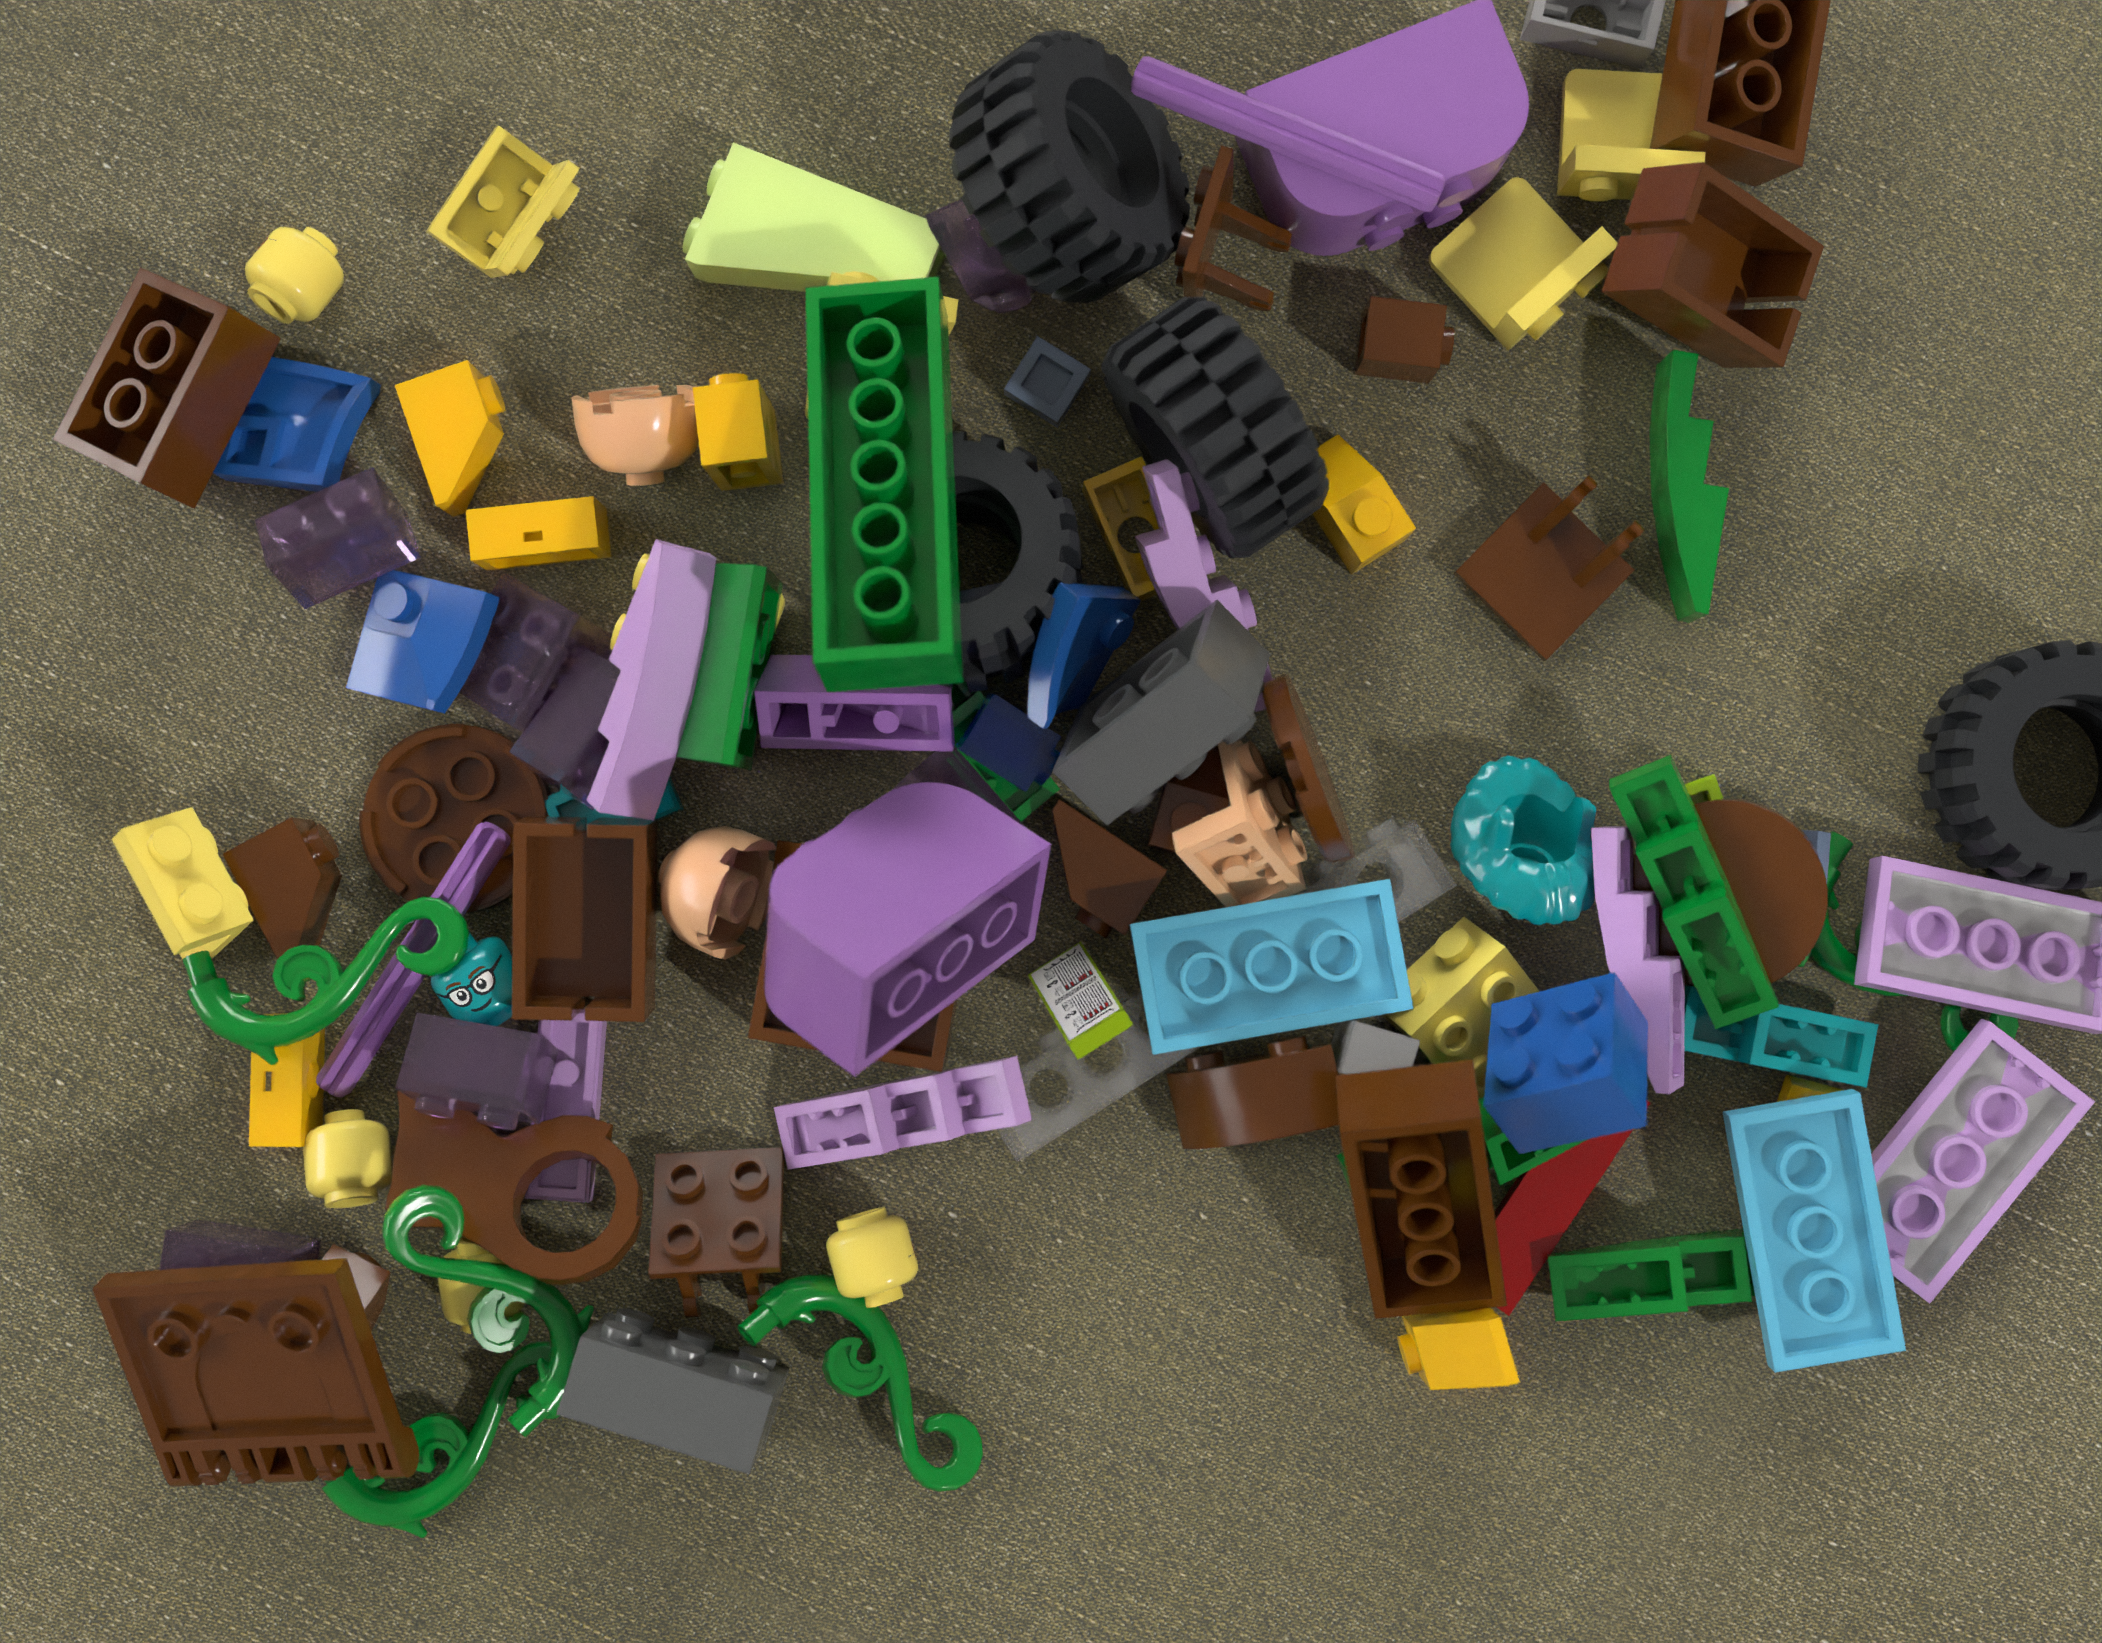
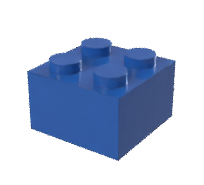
M1613 972L1492 1004L1483 1106L1519 1154L1647 1126L1648 1021L1617 974Z

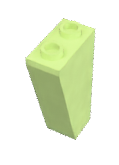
M734 142L726 161L719 159L713 166L707 183V195L710 196V200L702 219L695 217L689 224L683 241V253L687 254L685 261L695 278L707 283L806 292V287L827 286L831 272L839 274L853 271L863 272L874 276L878 281L937 277L949 248L946 226Z

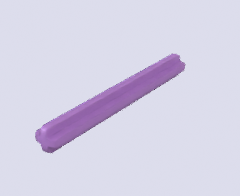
M1150 56L1143 57L1134 72L1131 81V91L1138 97L1421 211L1431 212L1443 191L1445 177L1441 173Z
M484 822L476 825L431 897L440 898L454 905L464 916L509 846L511 837L503 829L492 823ZM428 919L416 920L401 945H406L412 952L416 953L430 950L436 944L438 937L435 925ZM394 954L318 1073L316 1082L320 1088L339 1098L351 1093L426 975L417 974L405 968Z

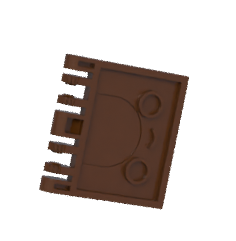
M347 1258L106 1273L92 1288L162 1472L170 1486H199L202 1483H205V1485H219L220 1482L227 1481L231 1468L235 1471V1477L238 1478V1482H241V1484H253L260 1479L267 1483L308 1482L315 1480L318 1475V1478H322V1481L336 1480V1478L344 1476L343 1473L348 1463L347 1456L350 1465L353 1466V1472L356 1473L355 1477H359V1479H373L377 1475L381 1478H408L414 1475L419 1462L418 1444L413 1429L402 1424Z

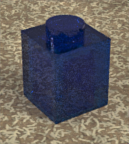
M989 692L955 747L1027 792L1033 781L1042 786L1052 774L1060 754L1054 747L1061 736L1049 728H1041L1030 720L1027 714L996 694Z

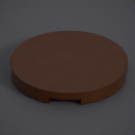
M1286 673L1265 682L1262 695L1279 749H1282L1287 769L1297 791L1295 795L1302 813L1325 861L1328 860L1329 863L1333 861L1334 863L1355 858V852L1345 816L1308 716L1289 676Z
M465 724L438 725L418 731L400 741L377 764L379 767L368 786L363 811H360L359 814L360 836L363 848L375 873L392 892L408 901L423 896L431 897L476 825L489 822L503 829L511 837V842L466 913L487 910L513 897V823L527 816H549L545 807V800L548 799L547 796H550L551 793L540 768L525 750L515 742L494 731Z
M1716 799L1695 803L1694 806L1726 875L1770 983H1773L1794 970L1806 958L1822 931L1828 907V889L1825 872L1818 852L1809 838L1795 823L1781 813L1762 804L1741 799ZM1635 852L1633 856V890L1654 891ZM1659 903V955L1680 956L1663 921V909ZM1685 966V984L1695 987Z

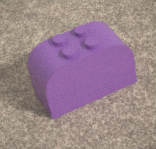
M1476 0L1245 91V95L1441 173L1445 177V185L1435 208L1431 212L1421 211L1238 136H1235V139L1269 222L1288 230L1292 234L1290 240L1292 247L1308 254L1320 256L1338 255L1367 245L1369 251H1375L1401 239L1404 236V229L1424 221L1427 228H1434L1455 219L1463 212L1461 207L1479 198L1490 187L1524 130L1529 111V96L1525 80L1492 0Z
M915 783L905 785L886 793L862 810L853 811L842 823L814 841L811 840L801 845L793 855L779 865L772 877L769 893L764 981L765 997L770 1009L785 1025L855 1077L1035 940L1051 844L981 797L960 787L948 784Z

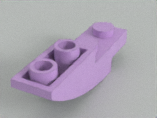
M1167 459L1143 466L1159 529L1137 535L1135 539L1145 569L1158 598L1177 630L1217 599L1247 630L1250 627L1256 626L1255 610L1246 588L1238 590L1237 586L1225 575L1212 579L1207 578L1208 574L1216 572V566L1206 535L1196 537L1190 513L1199 510V501L1189 472L1180 474L1178 467ZM1267 665L1264 675V683L1272 680L1269 665ZM1262 693L1259 695L1256 703V712L1266 709Z

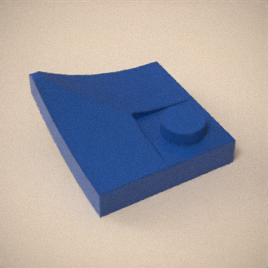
M271 357L213 474L230 482L336 494L350 447L366 413L379 395L381 385L372 378L305 362Z
M380 567L346 688L445 714L477 661L495 616L500 597L488 592Z
M1073 583L1058 584L1053 594L1055 602L1049 621L1044 618L1040 627L1029 677L1028 718L1041 728L1047 729L1053 717L1057 714L1072 709H1079L1087 701L1113 651L1119 648L1129 637L1134 625L1132 616L1141 599L1125 588Z

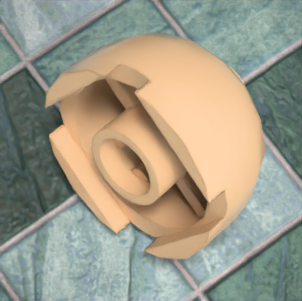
M659 385L588 392L589 400L578 395L573 396L572 406L575 428L582 449L590 461L604 471L625 474L627 485L643 486L664 482V470L684 464L695 452L699 440L692 387L697 386L676 385L677 395L662 396Z
M720 826L707 828L695 833L686 839L676 850L671 851L661 864L658 880L661 885L660 902L662 914L676 936L691 947L717 958L726 960L739 954L746 945L736 940L743 934L747 926L758 931L769 911L767 899L774 861L769 859V851L776 850L775 844L741 829Z

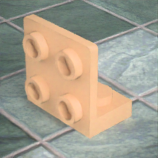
M1239 739L1230 745H1227L1224 741L1220 742L1218 747L1231 806L1205 816L1201 820L1173 832L1176 854L1225 907L1287 897L1305 890L1306 885L1300 862L1307 860V852L1299 833L1291 825L1289 813L1294 812L1296 806L1289 787L1280 776L1272 778L1268 774L1264 760L1252 741L1243 744Z

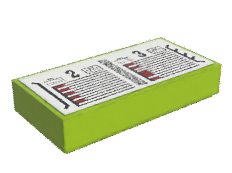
M1081 941L1028 974L1033 986L1077 1059L1084 1057L1134 1025Z

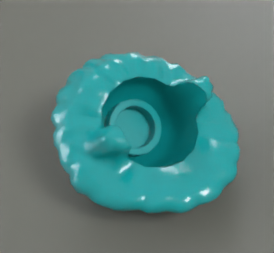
M1506 755L1497 761H1489L1481 766L1478 773L1466 785L1464 795L1455 805L1450 828V848L1453 857L1459 862L1461 872L1472 882L1475 890L1487 897L1495 908L1507 911L1515 919H1526L1534 925L1545 923L1557 925L1563 921L1576 920L1579 918L1581 911H1587L1594 903L1595 886L1591 828H1595L1596 807L1590 800L1577 797L1572 787L1567 782L1562 781L1554 770L1544 766L1534 758L1519 759L1515 756Z

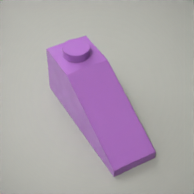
M771 655L754 691L761 748L949 752L954 750L951 688L936 684L827 692L813 664V655Z

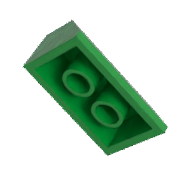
M716 563L708 627L695 692L676 756L678 759L752 770L759 729L754 691L771 656L783 583L766 566Z

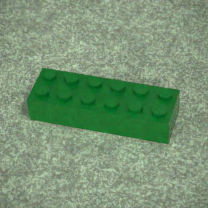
M939 277L806 287L813 664L827 692L963 683L948 316Z

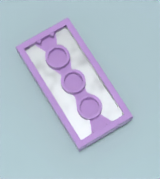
M1886 856L1871 858L1869 860L1854 985L2092 1034H2102V902Z
M1980 1019L1871 1154L1892 1274L1929 1304L2095 1103L2094 1100L1990 1021Z

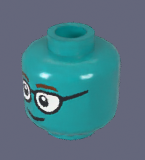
M469 933L468 949L462 960L449 972L431 977L432 989L460 1027L467 1028L478 1025L482 1032H486L512 1017V953L499 937H487L476 942L471 933Z

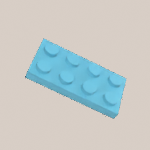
M1390 879L1129 924L1153 1055L1413 1009Z
M1853 1089L1723 1111L1767 1365L1776 1373L1906 1351L1861 1094Z

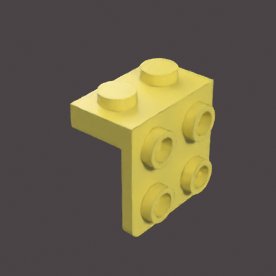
M1573 69L1567 74L1562 88L1557 196H1574L1595 202L1612 199L1632 200L1643 168L1705 162V152L1650 149L1662 73Z
M498 125L494 128L426 232L490 278L507 276L510 273L514 274L517 270L524 273L544 244V241L536 236L544 222H549L553 217L559 220L577 196L580 188L572 180L576 176L579 167L570 160L551 165Z
M1515 177L1504 184L1434 247L1429 256V264L1509 351L1527 334L1534 341L1545 334L1564 315L1558 306L1574 291L1583 299L1606 278L1609 268L1604 263L1615 251L1617 241L1601 226L1583 242L1525 179Z
M193 807L122 828L113 837L112 841L170 949L174 955L180 954L182 960L186 956L200 951H209L211 959L214 958L254 921L248 910V902L243 890L236 883H233L218 855L217 844L212 833L202 826Z
M1463 917L1450 930L1443 933L1436 943L1407 969L1413 1009L1383 1014L1382 1016L1403 1035L1420 1040L1418 1048L1431 1064L1473 1059L1479 1099L1484 1097L1492 1004L1539 992V990L1504 945Z

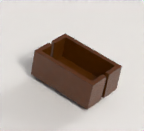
M1705 162L1643 168L1624 223L1633 230L1630 236H1620L1601 292L1723 368L1784 367L1802 313L1795 308L1744 309L1745 303L1806 301L1824 246Z
M527 816L513 823L512 1019L572 1021L585 1007V997H595L585 1007V1021L645 1022L654 1011L658 819L653 821L635 818H598L587 824V817Z

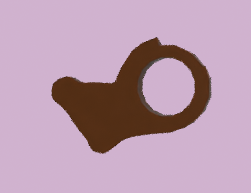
M418 1069L400 1084L397 1092L399 1131L393 1159L392 1184L386 1198V1211L393 1200L408 1189L420 1185L440 1186L452 1192L463 1206L465 1219L463 1237L490 1252L511 1268L526 1273L546 1284L565 1285L590 1281L615 1268L635 1244L642 1223L643 1190L628 1157L611 1142L613 1124L589 1116L562 1115L529 1125L503 1138L496 1136L475 1114L458 1101L455 1087L444 1074L434 1070ZM584 1159L600 1164L610 1173L616 1186V1207L606 1229L594 1242L576 1251L552 1253L534 1247L528 1241L521 1225V1203L529 1184L542 1170L562 1160ZM430 1216L419 1219L411 1227L443 1231L442 1223L438 1218Z

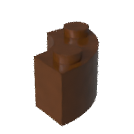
M1297 1035L1268 1042L1269 1053L1224 1059L1222 1050H1214L1186 1057L1187 1069L1166 1074L1183 1149H1208L1242 1145L1339 1125L1336 1087L1338 1071L1332 1044L1308 1045L1305 1035Z

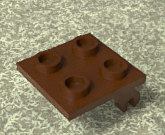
M1221 145L1215 166L1204 165L1199 175L1193 204L1198 205L1194 222L1196 228L1184 227L1174 261V266L1179 267L1176 286L1184 289V297H1202L1204 290L1239 301L1249 308L1270 311L1274 300V292L1210 263L1220 230L1255 241L1261 246L1277 252H1288L1292 237L1288 230L1231 204L1233 197L1234 149Z
M1590 475L1563 499L1543 482L1453 573L1543 661H1546L1634 572V569L1620 555L1645 530L1635 520L1608 544L1602 542L1572 512L1582 502V499L1598 485Z
M782 1147L655 1154L648 1275L650 1279L677 1278L686 1318L700 1317L701 1308L698 1303V1296H702L699 1274L741 1272L747 1292L748 1310L751 1314L758 1308L757 1299L762 1296V1293H765L763 1273L781 1272L784 1151Z

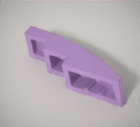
M655 540L609 658V661L620 669L621 672L598 728V731L610 742L587 798V801L600 813L654 821L676 760L695 692L708 627L716 557L710 553Z
M1604 826L1591 828L1595 899L1607 965L1610 973L1615 972L1648 1021L1647 1074L1656 1093L1670 1094L1684 1086L1685 964L1681 956L1659 955V901L1654 891L1633 890V837L1628 827Z
M1017 1056L903 1078L774 1107L788 1170L885 1154L899 1148L947 1141L965 1134L1013 1127L1032 1121Z

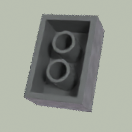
M1218 599L1079 707L1052 772L1106 825L1110 824L1127 810L1131 814L1140 812L1156 797L1161 785L1174 776L1178 780L1187 778L1203 763L1209 750L1222 741L1230 745L1248 732L1256 720L1254 710L1258 697L1264 690L1265 683L1263 679L1270 653Z
M626 1308L618 1309L616 1314L608 1312L580 1337L556 1415L750 1474L768 1441L790 1369L776 1364V1355L751 1346H742L739 1352L716 1346V1337L694 1328L680 1327L678 1333L653 1326L655 1319L652 1316Z

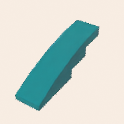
M1685 985L1684 1051L1867 1088L1879 1024L1779 1004V1007L1715 1029L1696 987Z

